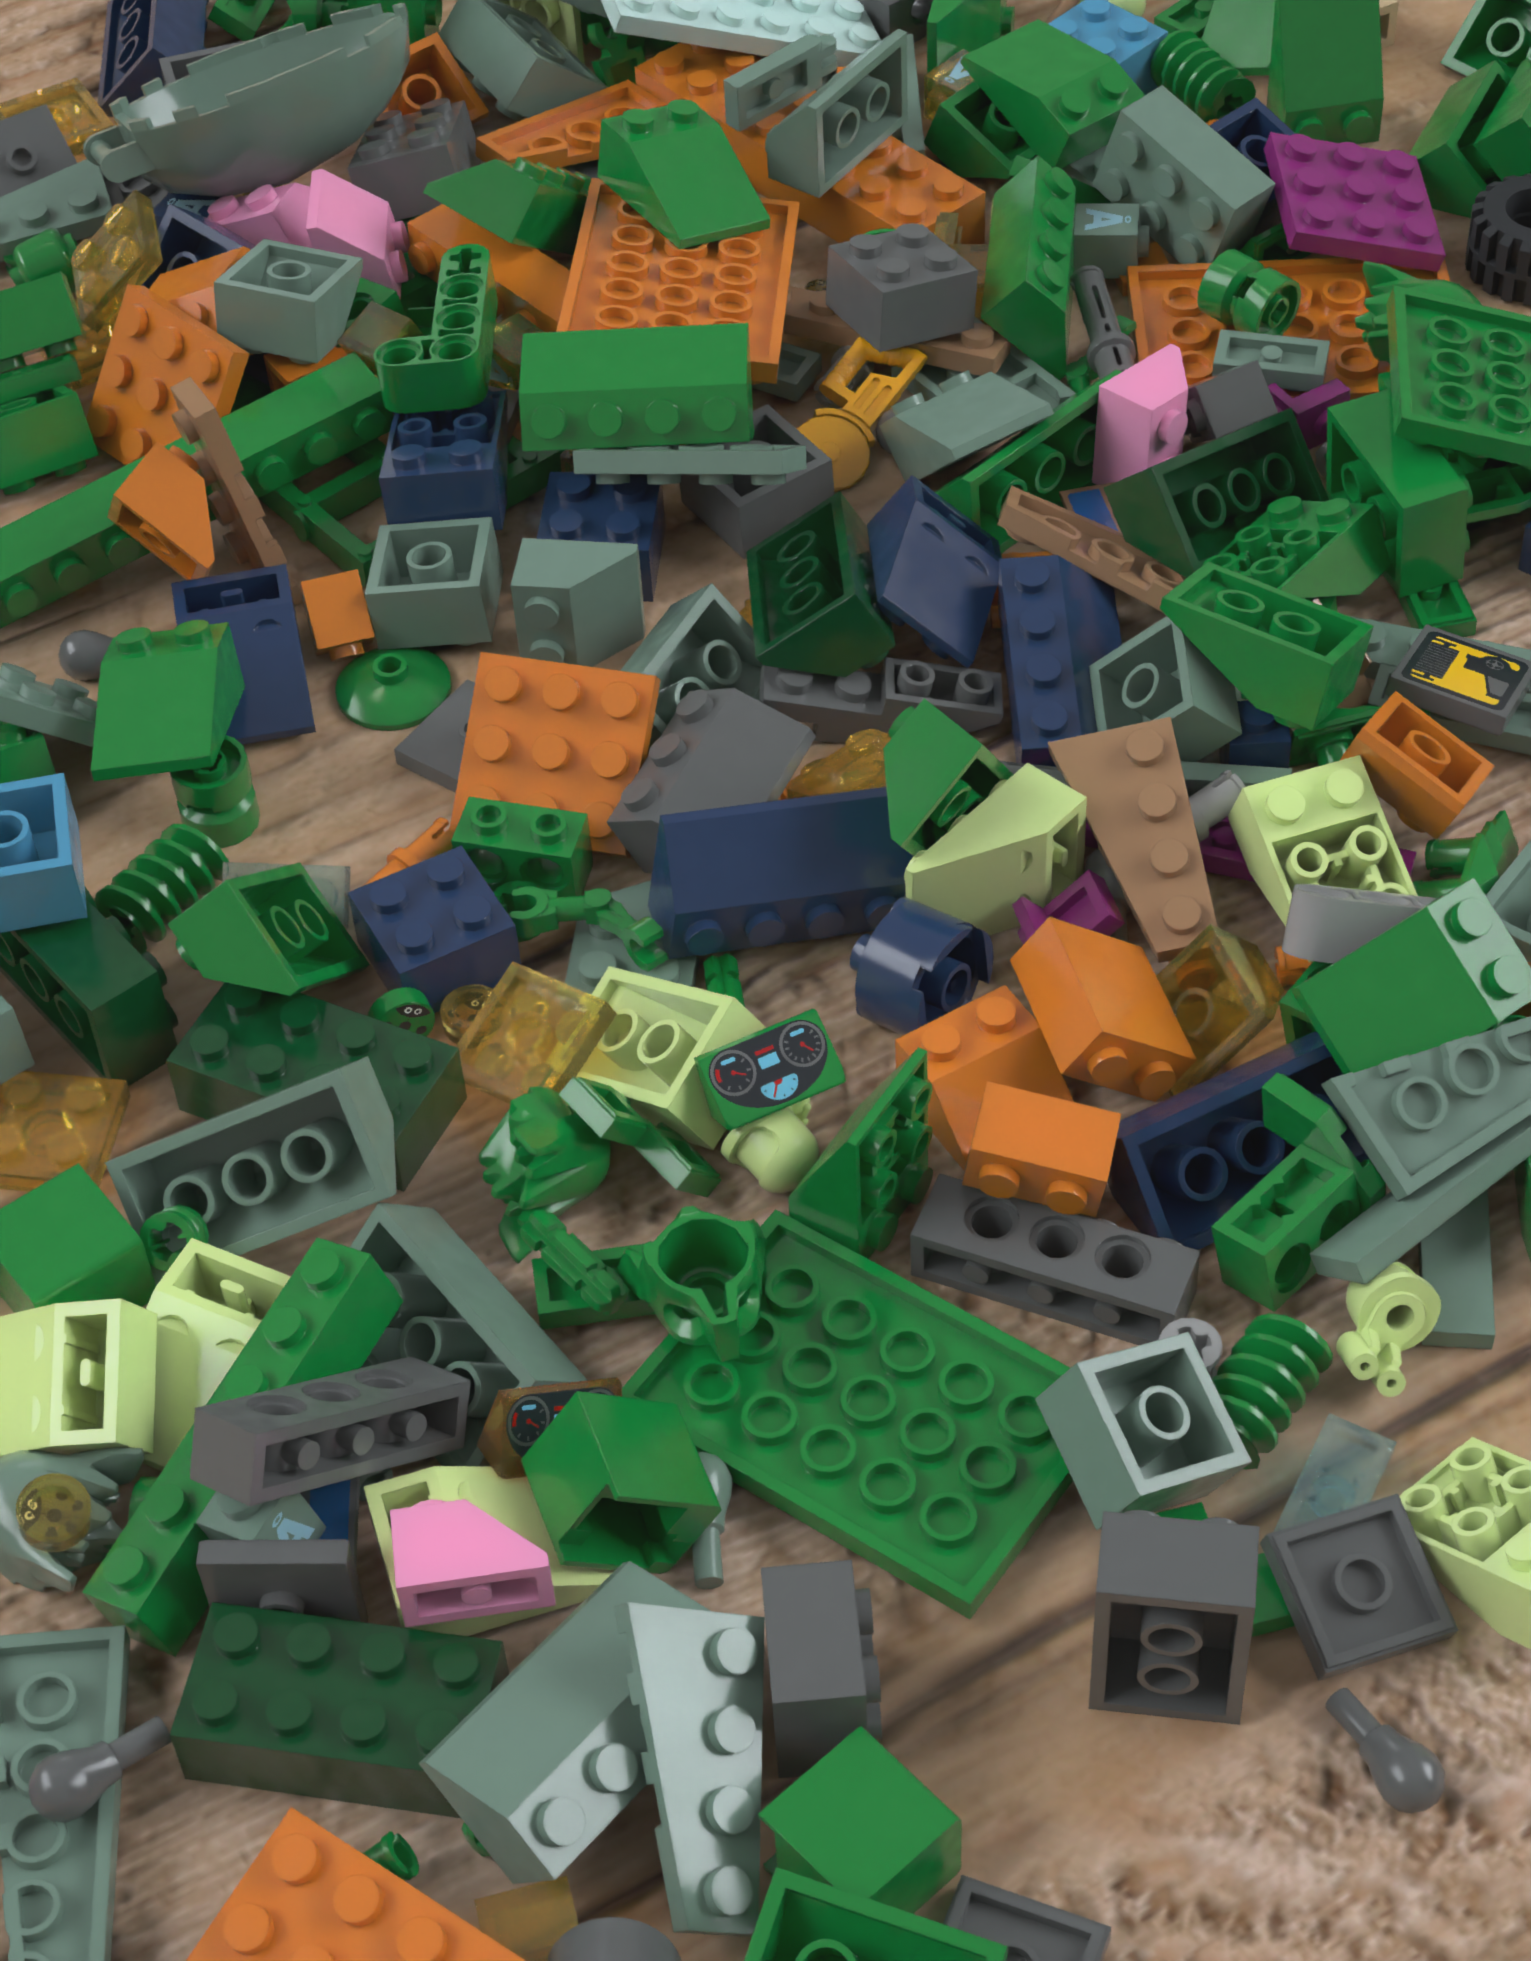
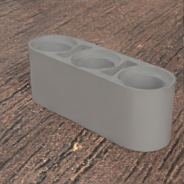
M1296 884L1293 888L1281 949L1283 952L1301 959L1335 963L1437 898L1315 884Z

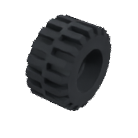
M1531 173L1520 177L1515 175L1504 177L1503 182H1492L1486 186V191L1478 193L1475 198V204L1472 206L1465 267L1467 271H1470V278L1475 284L1483 285V291L1490 295L1497 294L1501 296V300L1507 302L1517 301L1522 302L1523 305L1530 306Z

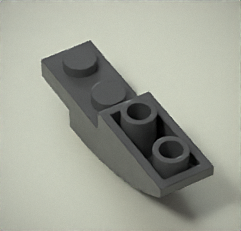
M885 657L880 674L857 670L847 677L769 666H762L760 672L759 701L796 721L813 723V733L816 736L814 741L842 744H887L891 739L888 736L889 729L896 718L906 708L910 706L916 708L924 698L968 733L999 724L1003 717L1001 673L890 657Z

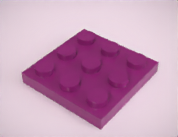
M1270 132L1264 147V153L1271 180L1276 183L1274 192L1289 249L1428 271H1439L1446 254L1416 156L1409 155L1400 150L1384 151L1360 147L1351 142L1335 143L1316 140L1303 134L1285 135Z

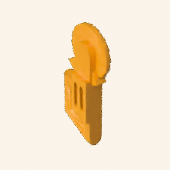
M858 337L820 384L819 389L821 393L840 406L842 410L837 408L815 409L814 418L808 419L797 430L832 459L835 493L851 488L863 478L870 463V447H874L875 437L872 432L876 429L878 420L886 411L891 409V406L895 405L903 391L927 361L928 356L920 350L903 346L879 352L864 338ZM866 361L903 368L896 378L870 373L855 393L846 387Z

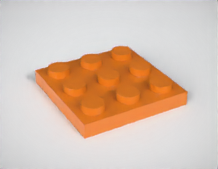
M127 284L86 418L95 445L124 465H128L144 457L157 441L166 446L182 438L172 418V414L179 411L170 387L188 377L192 378L213 404L220 418L230 414L250 353L145 286Z
M480 652L450 826L453 824L457 827L469 797L588 814L592 853L630 859V853L607 824V820L621 800L623 790L633 781L648 757L661 680L655 675Z

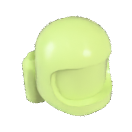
M810 1098L731 1130L722 1143L721 1154L728 1162L748 1169L758 1179L759 1186L766 1191L782 1194L794 1190L819 1158L817 1140L806 1127L809 1121L807 1116L811 1110Z
M1396 1260L1366 1285L1350 1281L1347 1287L1346 1305L1357 1329L1356 1331L1343 1333L1336 1343L1337 1353L1352 1375L1359 1380L1370 1379L1378 1391L1386 1397L1399 1395L1406 1385V1379L1399 1368L1402 1364L1401 1351L1416 1346L1427 1337L1436 1325L1441 1310V1299L1432 1285L1416 1275L1405 1264Z

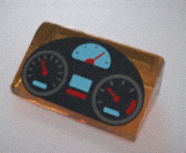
M617 1377L499 1390L477 1446L500 1478L527 1477L521 1459L576 1391L622 1397V1383Z

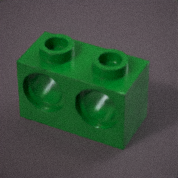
M469 797L451 840L452 849L462 845L493 892L497 887L506 882L520 880L529 881L540 889L556 890L558 897L581 896L593 867L588 814Z
M1301 1143L1211 1226L1222 1282L1276 1312L1317 1273L1310 1253L1361 1215L1355 1171Z

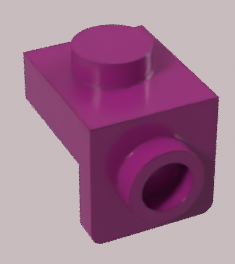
M1337 378L1295 398H1292L1275 383L1268 385L1278 413L1292 408L1309 450L1327 442L1328 407L1350 401L1351 389Z
M1087 870L1044 908L1023 896L1012 904L1021 928L1018 929V936L1023 945L1049 916L1110 936L1125 924L1105 879L1091 870Z

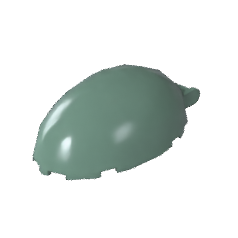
M380 3L330 14L333 25L306 32L304 23L296 24L218 51L187 64L186 67L189 75L163 86L161 79L158 77L141 86L144 93L143 97L128 103L125 96L109 104L117 125L89 136L84 142V155L92 164L100 166L103 175L111 182H124L142 175L144 180L169 193L223 197L253 192L255 189L267 184L272 185V187L288 184L356 142L387 108L410 60L409 20L405 3L393 5L394 13H383Z

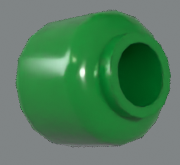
M49 228L14 248L13 258L16 267L9 270V274L17 286L62 272L66 275L71 292L74 293L85 285L86 276L84 272L89 270L90 266L70 232L62 235L57 229Z

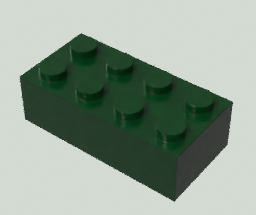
M85 887L87 918L0 933V972L105 1084L117 1094L167 1063V1058L177 1046L173 1028L177 1027L179 1023L173 1008L163 994L162 987L167 984V977L160 963L150 952L146 951L140 954L132 946L130 937L120 921L112 915L105 918L97 910L93 897Z
M224 982L166 1060L179 1110L209 1120L368 1056L393 1116L396 1189L403 1192L467 1099L460 1052L457 1047L303 993L289 996Z
M212 1602L172 1725L170 1738L185 1779L461 1818L418 1763L509 1675L503 1641Z

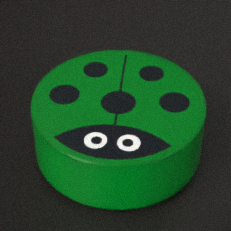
M410 987L397 988L386 992L372 1004L367 1014L368 1017L426 1037L432 1031L435 1024V1014L426 996L420 990Z

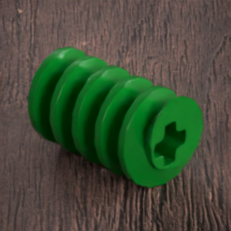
M1180 29L1170 33L1160 42L1153 54L1150 67L1151 77L1155 85L1158 87L1163 85L1205 123L1212 119H1221L1256 96L1253 82L1243 77L1239 70L1220 57L1217 51L1209 48V45L1198 38L1197 34L1191 30Z
M172 824L162 831L160 839H156L146 846L144 854L136 856L129 862L127 870L124 869L112 878L111 885L101 888L96 893L94 901L97 910L105 918L112 915L120 921L130 937L132 946L142 954L147 950L145 938L153 942L162 941L166 937L167 932L165 925H168L169 922L182 913L181 909L187 910L199 900L198 894L205 896L212 891L216 885L214 879L220 881L227 879L231 875L232 868L221 848L208 836L188 825Z
M1268 1313L1256 1316L1246 1327L1244 1336L1232 1347L1231 1355L1218 1367L1217 1375L1212 1378L1252 1461L1243 1468L1245 1470L1258 1469L1260 1463L1258 1453H1269L1277 1446L1278 1433H1282L1289 1428L1292 1423V1413H1296L1304 1406L1306 1393L1316 1388L1319 1383V1373L1326 1371L1333 1361V1353L1328 1343L1315 1330L1303 1322L1286 1315Z

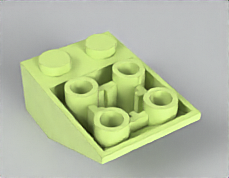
M1360 755L1243 787L1227 816L1250 874L1285 927L1293 888L1296 884H1315L1418 896Z
M1027 762L1008 780L1003 779L993 787L988 797L968 815L963 814L952 823L948 832L928 850H921L913 856L904 874L906 897L968 922L989 935L1021 926L1012 907V904L1021 896L1044 908L1084 874L1087 797Z
M194 1238L189 1240L155 1287L146 1308L157 1313L153 1454H145L143 1464L160 1471L164 1469L194 1424L195 1408L207 1404L291 1276Z
M123 1299L54 1303L0 1316V1457L19 1450L47 1451L70 1455L88 1450L113 1447L142 1448L144 1455L153 1454L157 1313Z
M1471 1437L1412 1487L1406 1489L1399 1497L1435 1578L1498 1634L1531 1649V1461Z
M433 1466L363 1486L376 1541L402 1628L470 1636L581 1603L615 1571L560 1565L523 1467ZM435 1499L448 1502L466 1499L548 1553L556 1606L405 1627L396 1591L390 1510L412 1507L425 1500Z

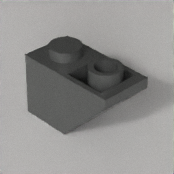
M1258 360L1242 364L1188 386L1186 409L1188 424L1184 436L1189 435L1192 444L1220 438L1278 413Z

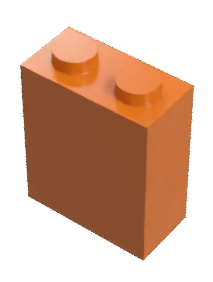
M1049 916L1010 959L1061 1075L1156 1102L1197 1061L1142 947Z

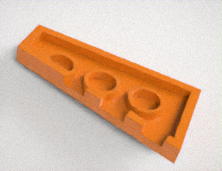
M626 80L477 137L475 156L483 162L498 159L514 164L519 156L535 164L542 162L554 169L557 166L564 167L598 160L601 119L622 115L630 109L647 110L666 106L667 104L630 80Z

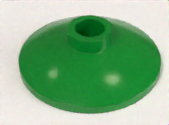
M419 647L384 650L376 648L356 657L344 667L337 679L335 694L340 710L355 724L373 730L395 731L421 724L450 696L452 682L446 664L437 655Z

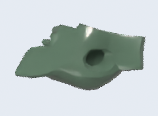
M113 1447L88 1450L70 1455L47 1451L19 1450L0 1457L1 1574L13 1584L18 1582L26 1588L44 1592L47 1587H56L64 1592L73 1591L77 1579L73 1572L82 1567L102 1562L123 1531L112 1519V1512L106 1509V1507L110 1506L111 1503H116L119 1499L118 1486L130 1483L137 1476L144 1460L143 1449ZM60 1491H66L69 1494V1499L64 1503L56 1499V1495ZM38 1493L42 1503L41 1515L44 1516H41L36 1527L25 1535L21 1525L22 1510L29 1498ZM75 1505H82L84 1511L82 1514L76 1515L73 1513V1507ZM52 1511H58L62 1515V1520L60 1523L53 1525L48 1522L45 1516H48ZM69 1528H76L78 1535L74 1538L68 1537L67 1530ZM49 1534L57 1535V1544L53 1546L47 1545L45 1542L46 1536Z

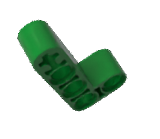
M463 244L453 247L443 254L440 264L431 335L392 339L382 343L375 349L373 355L384 407L394 413H418L463 409L477 405L486 398L489 389L498 298L489 250L484 246Z

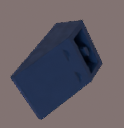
M488 389V394L482 402L468 408L418 413H394L379 475L388 525L492 517L494 530H503L507 507V390L490 391Z
M911 475L867 524L877 606L896 625L903 626L907 623L922 634L924 643L936 655L943 659H948L951 656L968 668L974 662L999 582V559H1002L999 541Z
M286 564L171 583L177 626L191 620H206L209 624L229 622L245 688L226 735L235 738L244 745L316 732L297 616Z

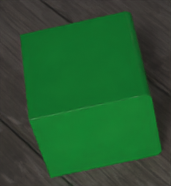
M79 1163L0 1209V1295L14 1313L54 1303L123 1299L140 1307L149 1303L156 1284L144 1244L136 1231Z
M576 1391L521 1459L560 1565L616 1570L622 1563L631 1561L649 1573H666L672 1569L722 1510L680 1409L675 1403Z
M862 1726L855 1729L758 1813V1817L775 1833L776 1853L763 1864V1868L772 1877L775 1868L778 1867L914 1914L951 1881L961 1869L962 1820Z

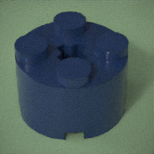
M907 897L898 899L891 908V911L878 924L872 935H862L852 949L850 967L852 970L857 971L855 984L857 1014L882 1027L905 1035L973 1001L972 997L978 981L989 984L993 970L994 953L989 934L968 922Z

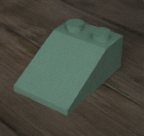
M969 370L940 383L939 387L943 394L925 402L920 392L891 406L895 416L879 425L906 482L911 475L921 480L983 451L1053 415L1054 412L1049 402L991 371L973 379Z

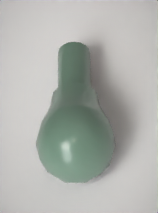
M698 1452L722 1510L692 1544L695 1586L701 1589H714L722 1586L724 1583L720 1535L725 1531V1516L731 1500L733 1478L726 1464L718 1456L707 1452Z

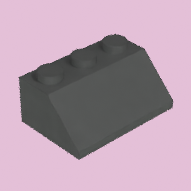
M735 688L689 691L678 703L676 713L660 738L651 746L649 755L635 778L623 790L621 800L607 820V824L644 873H652L660 815L777 801L816 736L811 728Z

